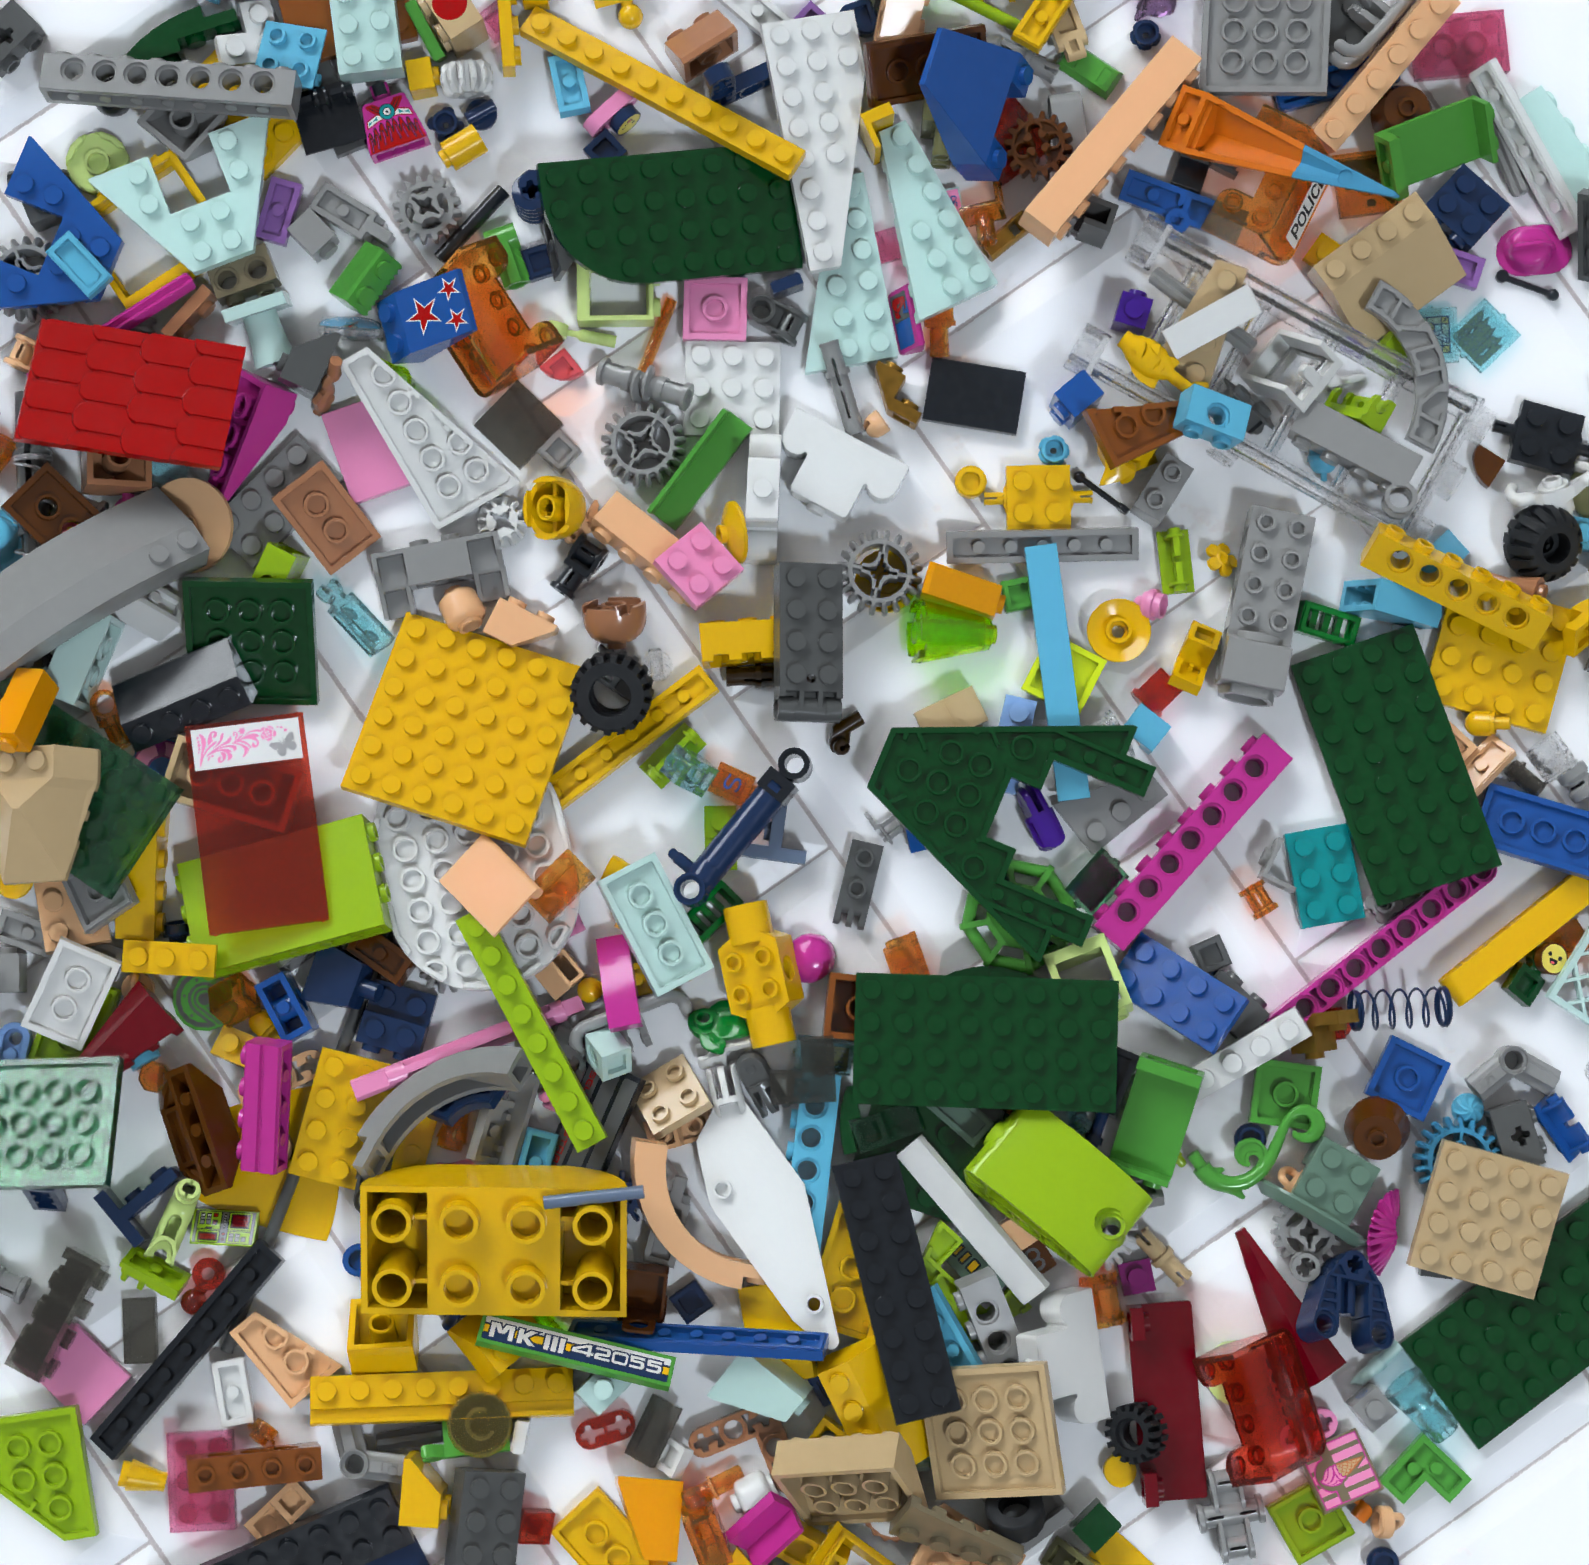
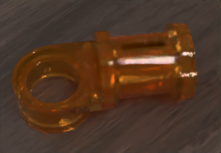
M102 689L95 692L90 699V709L99 728L104 729L112 745L110 747L111 753L132 746L120 724L113 691ZM104 695L111 696L114 701V707L109 713L100 712L97 706L99 698Z

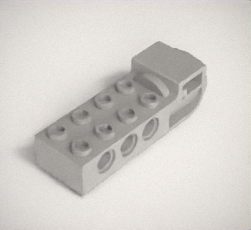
M1254 504L1247 512L1215 672V684H1219V697L1244 705L1270 707L1273 706L1274 697H1279L1284 693L1293 651L1291 643L1316 522L1315 517Z

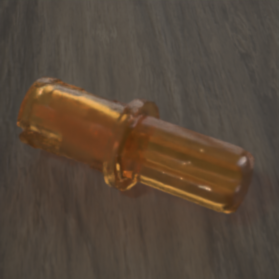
M735 1465L713 1477L708 1475L706 1476V1481L683 1491L687 1500L688 1510L692 1511L694 1508L714 1498L719 1500L720 1495L734 1489V1482L745 1476L741 1467Z

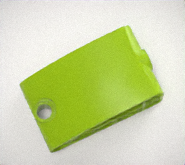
M1014 1109L1004 1122L999 1121L994 1125L984 1140L983 1148L964 1169L965 1182L973 1192L1080 1272L1091 1278L1111 1253L1123 1245L1127 1233L1153 1202L1150 1195L1131 1177L1050 1111ZM1108 1225H1115L1120 1229L1116 1235H1107L1102 1230Z

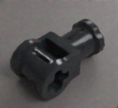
M582 533L572 545L563 562L566 567L557 580L551 581L549 585L573 601L575 598L574 593L584 579L590 580L592 575L603 565L610 551L606 548L602 550L587 540V535Z

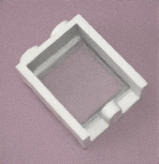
M1279 328L1240 377L1258 397L1264 396L1292 405L1305 413L1344 363L1323 340Z

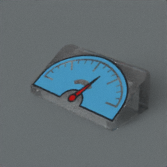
M323 315L317 325V332L321 337L337 332L341 334L339 340L385 341V334L379 318Z

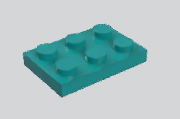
M1347 824L1283 834L1292 886L1297 888L1294 892L1300 929L1366 918Z

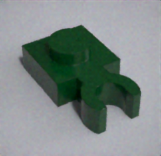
M1538 947L1526 955V963L1517 962L1501 986V989L1522 1007H1530L1546 982L1540 976L1541 972L1534 963V954Z

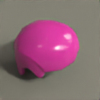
M805 933L792 941L801 982H817L833 970L836 953L833 944L824 935Z

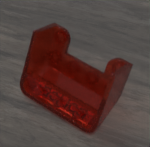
M1285 1328L1270 1330L1226 1343L1192 1360L1196 1376L1203 1386L1215 1387L1222 1383L1235 1428L1239 1435L1241 1446L1230 1451L1226 1460V1471L1232 1488L1275 1482L1324 1453L1326 1448L1325 1433L1294 1337L1289 1330Z

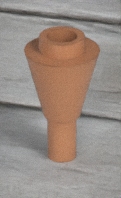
M1491 573L1494 578L1502 582L1508 580L1517 584L1523 592L1531 596L1536 594L1545 599L1547 597L1548 585H1545L1543 577L1509 578Z

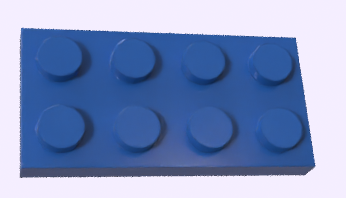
M1494 783L1489 784L1481 809L1498 853L1589 880V811Z
M1142 932L1118 966L1134 1005L1212 1055L1216 1053L1250 1002L1245 996Z

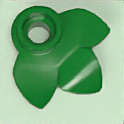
M728 1000L718 1001L710 1008L697 1009L688 1017L690 1032L699 1038L701 1046L711 1053L722 1055L726 1048V1040L749 1036L747 1022L742 1017L731 1014Z

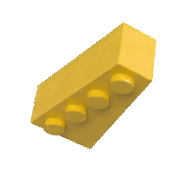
M774 615L770 616V619L757 620L756 617L740 618L738 621L725 622V620H714L699 623L704 669L755 665V663H774Z

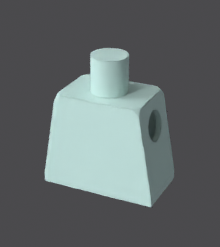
M591 1374L574 1391V1394L595 1416H599L632 1383Z

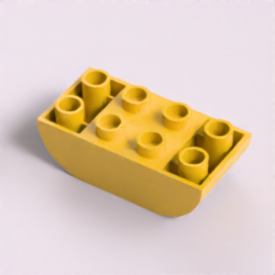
M427 1164L391 1169L374 1177H369L360 1185L361 1314L627 1317V1200L544 1209L543 1196L627 1187V1185L619 1177L600 1170L550 1165Z

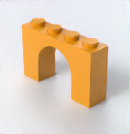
M16 668L0 701V751L6 753L31 752L59 691V687L45 669Z

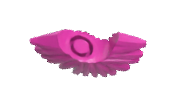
M1397 1188L1394 1191L1389 1190V1192L1385 1193L1383 1199L1379 1200L1377 1208L1373 1212V1217H1371V1224H1369L1367 1255L1369 1264L1377 1276H1380L1397 1245L1398 1236L1395 1225L1396 1219L1400 1216V1193Z

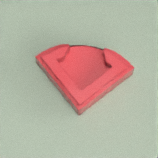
M565 348L539 367L545 375L559 381H571L584 375L583 370Z

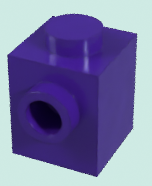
M1130 289L1129 292L1123 290L1110 329L1125 334L1129 330L1133 334L1142 335L1154 299L1147 298V294L1140 290Z

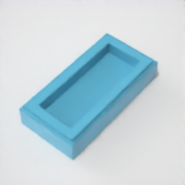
M69 230L45 251L90 300L114 280L113 276Z

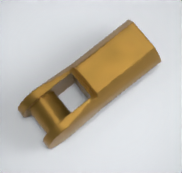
M1024 210L1018 212L979 245L989 261L993 262L1029 233L1018 224ZM1014 224L1020 230L1016 236L1009 230Z

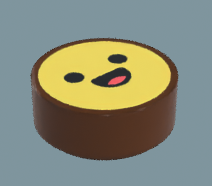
M1543 943L1536 949L1534 954L1536 968L1541 973L1547 975L1559 974L1568 960L1566 949L1559 943Z

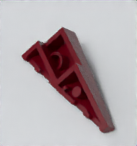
M138 980L37 1110L50 1122L54 1119L53 1114L65 1104L72 1107L79 1102L77 1096L89 1088L96 1091L135 1064L134 1060L147 1049L154 1052L160 1048L159 1041L171 1033L178 1036L184 1029L176 1018L165 1009L157 996Z
M1241 1227L1234 1234L1239 1243L1267 1335L1270 1338L1272 1347L1282 1345L1298 1394L1320 1383L1347 1362L1329 1338L1314 1343H1306L1299 1338L1296 1332V1322L1302 1305L1301 1301L1246 1228Z

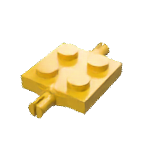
M1070 465L1006 466V483L1003 492H984V498H996L984 499V506L1003 505L1006 513V530L1071 528V510L1074 503L1092 504L1093 497H1080L1092 496V490L1073 491L1070 482Z

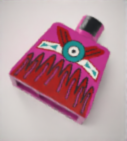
M378 82L370 86L369 90L374 102L362 106L368 149L374 164L431 145L422 123L404 92L391 95L387 82Z

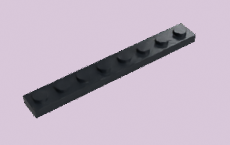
M258 1239L89 1439L111 1460H117L286 1260L264 1239Z

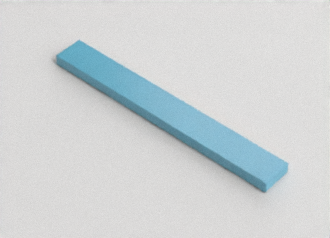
M1057 543L1024 547L1047 726H1081ZM1053 761L1057 802L1090 798L1088 776Z

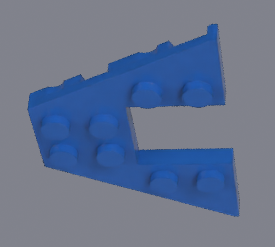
M28 136L4 194L11 199L62 218L51 246L69 230L112 275L125 243L34 138ZM48 254L39 275L0 260V311L9 308H37L41 305L52 304L69 305L74 302H100L106 289L105 287L90 300Z

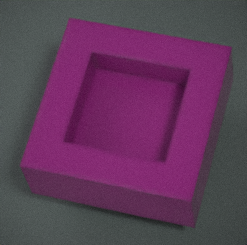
M1149 1257L1126 1261L1120 1265L1117 1263L1124 1297L1156 1290Z

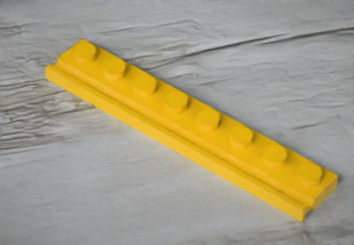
M567 1367L506 1369L488 1383H486L477 1370L310 1377V1426L449 1421L452 1409L459 1400L469 1394L479 1392L494 1395L504 1402L510 1416L498 1417L516 1419L574 1416L573 1369Z

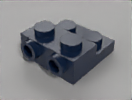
M1464 163L1426 203L1437 219L1445 236H1447L1450 245L1467 253L1511 206Z
M375 978V982L383 984V994L378 1002L368 1001L355 1041L361 1042V1049L380 1054L381 1048L393 1051L392 1058L401 1061L422 1053L438 996L405 986L399 987L391 982Z

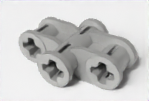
M1238 1463L1232 1464L1231 1468L1212 1471L1211 1468L1205 1469L1211 1505L1204 1507L1201 1504L1195 1505L1200 1533L1204 1534L1207 1532V1529L1216 1528L1218 1547L1223 1564L1229 1563V1559L1249 1556L1250 1559L1256 1558V1550L1249 1522L1257 1520L1260 1523L1266 1522L1261 1494L1257 1493L1254 1494L1253 1498L1245 1499L1243 1480Z

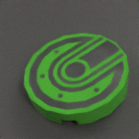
M229 975L209 981L202 977L182 976L173 991V1006L176 1015L185 1025L195 1030L211 1031L223 1027L224 1023L226 1024L233 1018L238 1008L237 988Z

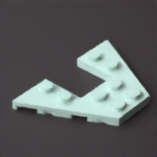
M249 117L208 133L230 192L171 214L148 156L88 180L94 188L109 199L120 211L125 213L135 224L197 276L254 254L256 251V231L259 224V204L263 189L264 160L267 153L266 142L270 118Z

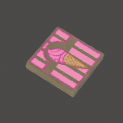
M1356 1428L1295 1454L1323 1515L1384 1489Z

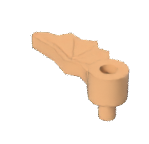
M598 500L592 502L586 512L582 526L573 535L564 538L567 544H574L582 533H592L590 526L594 516L599 512Z

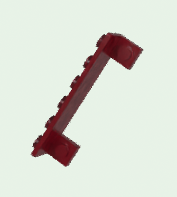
M1189 1300L1126 1305L1134 1402L1144 1401L1148 1402V1406L1154 1405L1157 1408L1154 1414L1162 1413L1164 1418L1160 1422L1161 1424L1167 1423L1168 1429L1163 1430V1434H1168V1440L1162 1442L1167 1446L1164 1451H1160L1161 1455L1153 1460L1139 1463L1142 1502L1146 1508L1160 1507L1159 1501L1206 1498L1207 1483L1191 1302ZM1135 1421L1137 1445H1141L1143 1432L1140 1425Z

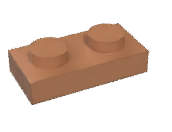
M202 284L160 332L163 335L188 339L194 332L193 326L201 318H207L216 307L214 303L217 301L216 296Z

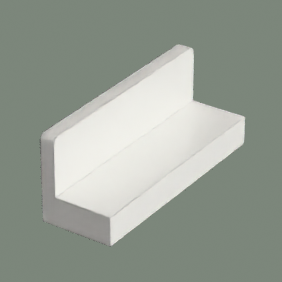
M161 587L111 615L160 642L181 624L184 611L183 599Z

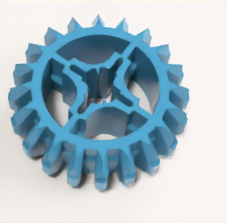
M1446 1116L1442 1120L1443 1128L1437 1121L1431 1122L1433 1134L1425 1129L1421 1131L1422 1136L1427 1141H1415V1146L1423 1149L1421 1154H1412L1413 1159L1421 1160V1164L1414 1166L1413 1171L1425 1173L1418 1179L1419 1184L1428 1183L1433 1170V1163H1435L1437 1153H1434L1435 1147L1441 1141V1138L1453 1134L1451 1141L1466 1145V1142L1463 1141V1135L1465 1134L1480 1149L1494 1153H1500L1499 1147H1489L1495 1141L1493 1135L1483 1138L1487 1131L1486 1126L1481 1125L1475 1129L1476 1121L1470 1120L1467 1126H1464V1119L1461 1116H1456L1453 1125L1450 1117Z

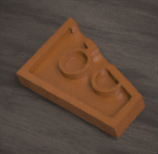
M1179 401L1147 403L1142 406L1131 407L1114 406L1109 409L1098 410L1097 408L1085 409L1082 412L1110 470L1184 436L1182 431L1172 428Z

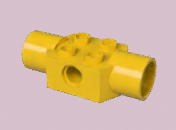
M767 900L723 909L729 940L718 949V955L731 1014L746 1019L752 1049L797 1040L791 1010L804 999L791 935L773 929Z

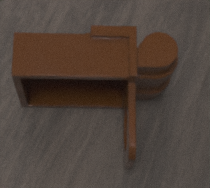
M627 1261V1317H617V1321H623L621 1328L623 1331L650 1335L654 1333L656 1323H663L665 1321L668 1300L666 1293L670 1266ZM641 1322L648 1326L637 1328L631 1326L630 1323Z

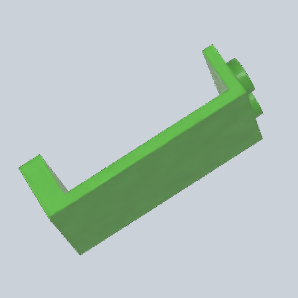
M1472 95L1373 134L1381 184L1398 193L1400 197L1394 198L1395 200L1400 201L1409 196V185L1458 167L1463 163L1465 164L1478 158H1482L1492 164L1499 162L1497 153L1499 141L1495 135L1493 125L1495 113L1490 102Z
M1142 1052L1136 1066L1137 1071L1109 1159L1129 1177L1131 1175L1142 1179V1184L1147 1187L1161 1189V1186L1168 1188L1205 1072Z

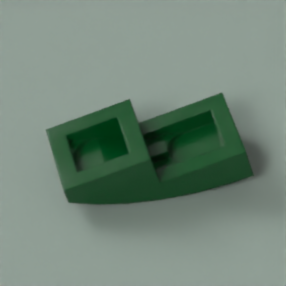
M853 1085L846 1086L840 1109V1137L844 1155L857 1152L849 1120L860 1118L861 1113L858 1104H852Z

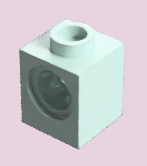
M605 1027L585 1035L586 1060L603 1082L632 1072L631 1046L619 1031L611 1033L609 1027Z

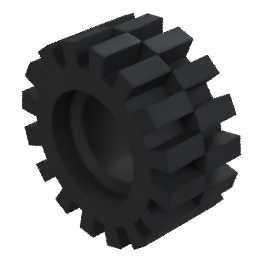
M1138 1401L1121 1405L1116 1410L1111 1411L1110 1416L1112 1419L1106 1420L1105 1426L1110 1427V1430L1104 1431L1105 1437L1110 1436L1111 1441L1107 1442L1108 1448L1115 1447L1112 1454L1115 1457L1121 1456V1462H1129L1132 1465L1157 1458L1161 1455L1160 1451L1165 1450L1167 1445L1162 1442L1168 1440V1434H1163V1430L1168 1429L1167 1423L1161 1424L1160 1422L1164 1418L1162 1413L1154 1414L1157 1410L1154 1405L1148 1406V1402ZM1133 1420L1140 1425L1143 1432L1141 1445H1137L1130 1435V1423Z

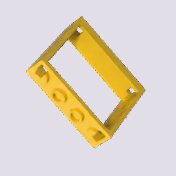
M168 150L159 156L155 154L151 157L150 160L158 181L175 170L198 204L207 201L181 161L172 151ZM98 192L96 199L89 202L102 217L117 209L100 192ZM180 262L132 295L128 293L114 271L112 273L114 280L109 284L125 308L128 309L183 273H188L192 280H195L202 274L195 276Z

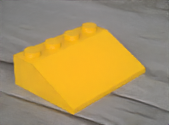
M874 1335L826 1355L824 1361H817V1375L847 1436H851L854 1433L867 1435L881 1434L885 1431L900 1432L912 1451L916 1465L930 1456L924 1419L898 1426L895 1424Z

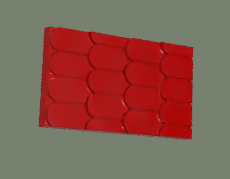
M41 319L13 442L219 471L223 460L246 347L202 339L192 340L158 333L148 334L96 324L92 326L57 319Z

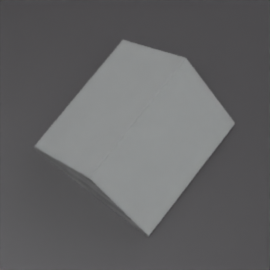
M173 81L169 86L175 84L177 81ZM147 110L137 120V123L182 161L187 163L212 151L213 146L208 133L223 128L228 116Z

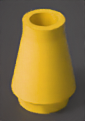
M132 1459V1461L124 1460L117 1486L124 1487L125 1491L164 1492L168 1472L158 1470L136 1459Z

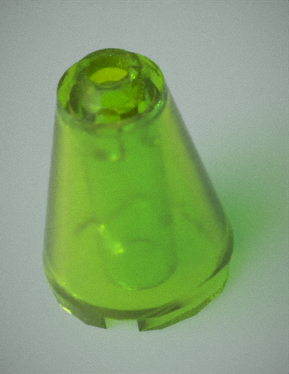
M923 599L913 600L910 606L909 613L915 614L913 622H907L906 643L908 656L914 657L911 660L912 663L920 664L986 651L990 649L991 644H995L997 641V626L992 625L990 618Z

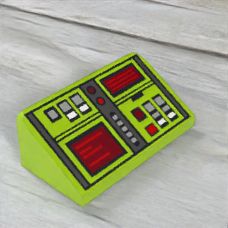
M195 1208L190 1233V1244L252 1247L259 1238L260 1212Z

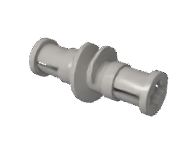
M604 357L596 371V384L601 386L608 384L618 387L622 391L630 392V398L635 403L641 401L648 402L652 398L661 403L664 401L677 405L680 410L686 411L693 399L694 384L687 382L684 385L671 381L664 376H655V366L652 364L649 365L646 372H642L631 366L612 363L610 358Z

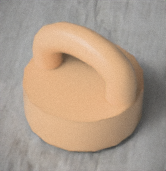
M132 973L123 980L121 986L123 997L127 996L138 980L155 994L153 979L145 973Z
M1291 1166L1281 1167L1277 1176L1279 1182L1284 1186L1283 1189L1291 1192L1303 1170L1298 1172ZM1286 1174L1291 1175L1293 1179L1289 1181L1286 1178Z
M1376 1505L1370 1517L1372 1533L1379 1539H1390L1394 1531L1403 1526L1405 1522L1404 1515L1399 1512H1393V1509L1388 1505Z

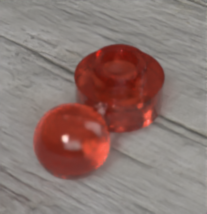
M203 1258L195 1264L192 1278L196 1285L194 1289L187 1290L182 1295L180 1301L182 1309L187 1314L194 1315L207 1300L206 1292L215 1290L226 1278L224 1265L215 1258ZM206 1268L214 1270L215 1274L211 1280L203 1278V1271Z

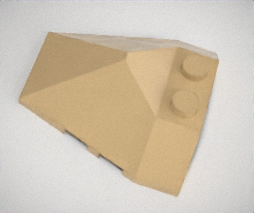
M51 744L33 746L31 752L6 753L0 751V876L4 885L68 880L81 842L78 838L83 823L88 821L90 815L88 808L94 792L98 791L100 785L101 750Z

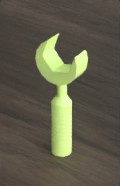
M549 320L548 324L541 322L539 335L543 337L565 340L567 336L576 337L580 342L615 348L617 338L615 335L585 329L579 331L568 330L569 326L567 324Z

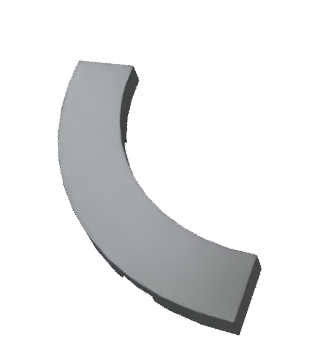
M1380 280L1364 310L1375 316L1394 334L1404 349L1411 365L1415 386V404L1412 420L1404 440L1433 454L1440 442L1447 420L1449 380L1445 358L1430 324L1424 320L1413 306L1414 304L1397 289Z

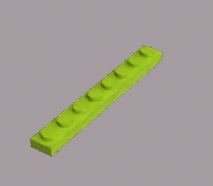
M470 913L456 920L455 922L577 1153L607 1138L608 1135L501 933L499 932L494 938Z

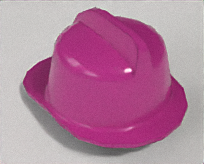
M1552 225L1522 226L1507 231L1500 238L1497 244L1496 257L1499 265L1514 276L1525 277L1559 272L1567 266L1572 257V245L1568 236L1559 240Z

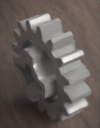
M432 174L428 175L427 181H422L421 177L417 175L416 184L414 185L405 181L404 184L407 190L405 192L397 190L396 192L401 201L393 202L392 204L394 210L399 211V213L393 215L395 222H403L399 226L400 232L404 234L410 231L408 237L412 242L419 236L423 245L427 244L428 238H433L435 244H439V236L442 234L449 238L448 229L450 227L453 229L459 227L454 218L462 217V211L455 208L462 203L459 197H453L456 193L453 185L445 189V179L441 178L435 183ZM422 191H427L426 193H422V194L417 195L418 193H420V192H422ZM443 197L448 202V213L440 207ZM432 205L434 212L426 211L423 214L421 208L428 209ZM407 207L415 213L412 223L407 217ZM438 225L437 227L427 229L430 226Z
M1282 1205L1279 1207L1283 1215L1281 1218L1273 1216L1272 1220L1278 1223V1228L1271 1229L1270 1233L1279 1237L1273 1243L1274 1247L1284 1248L1280 1256L1287 1258L1298 1252L1290 1246L1287 1238H1294L1299 1243L1300 1251L1312 1253L1319 1260L1320 1265L1324 1264L1322 1257L1324 1254L1332 1258L1334 1257V1253L1330 1248L1332 1245L1341 1246V1243L1335 1239L1334 1234L1299 1213L1298 1218L1291 1225H1287L1289 1219L1297 1212ZM1306 1223L1309 1227L1313 1228V1233L1308 1234L1307 1239L1305 1236L1300 1235V1229H1305ZM1322 1238H1326L1324 1244L1316 1250L1315 1245ZM1303 1258L1304 1266L1311 1267L1312 1262L1309 1263L1306 1260L1307 1258Z

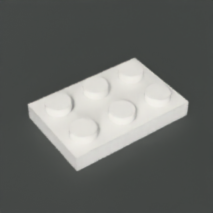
M61 936L20 1026L82 1051L122 961Z

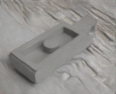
M324 182L309 206L319 217L362 243L367 241L372 244L375 240L383 246L390 248L396 239L392 232L383 227L386 221L377 212L328 182Z
M675 1175L671 1191L668 1190L674 1210L685 1227L691 1206V1196L684 1195L688 1178ZM650 1229L642 1260L658 1265L670 1266L669 1268L674 1269L676 1258L666 1250Z

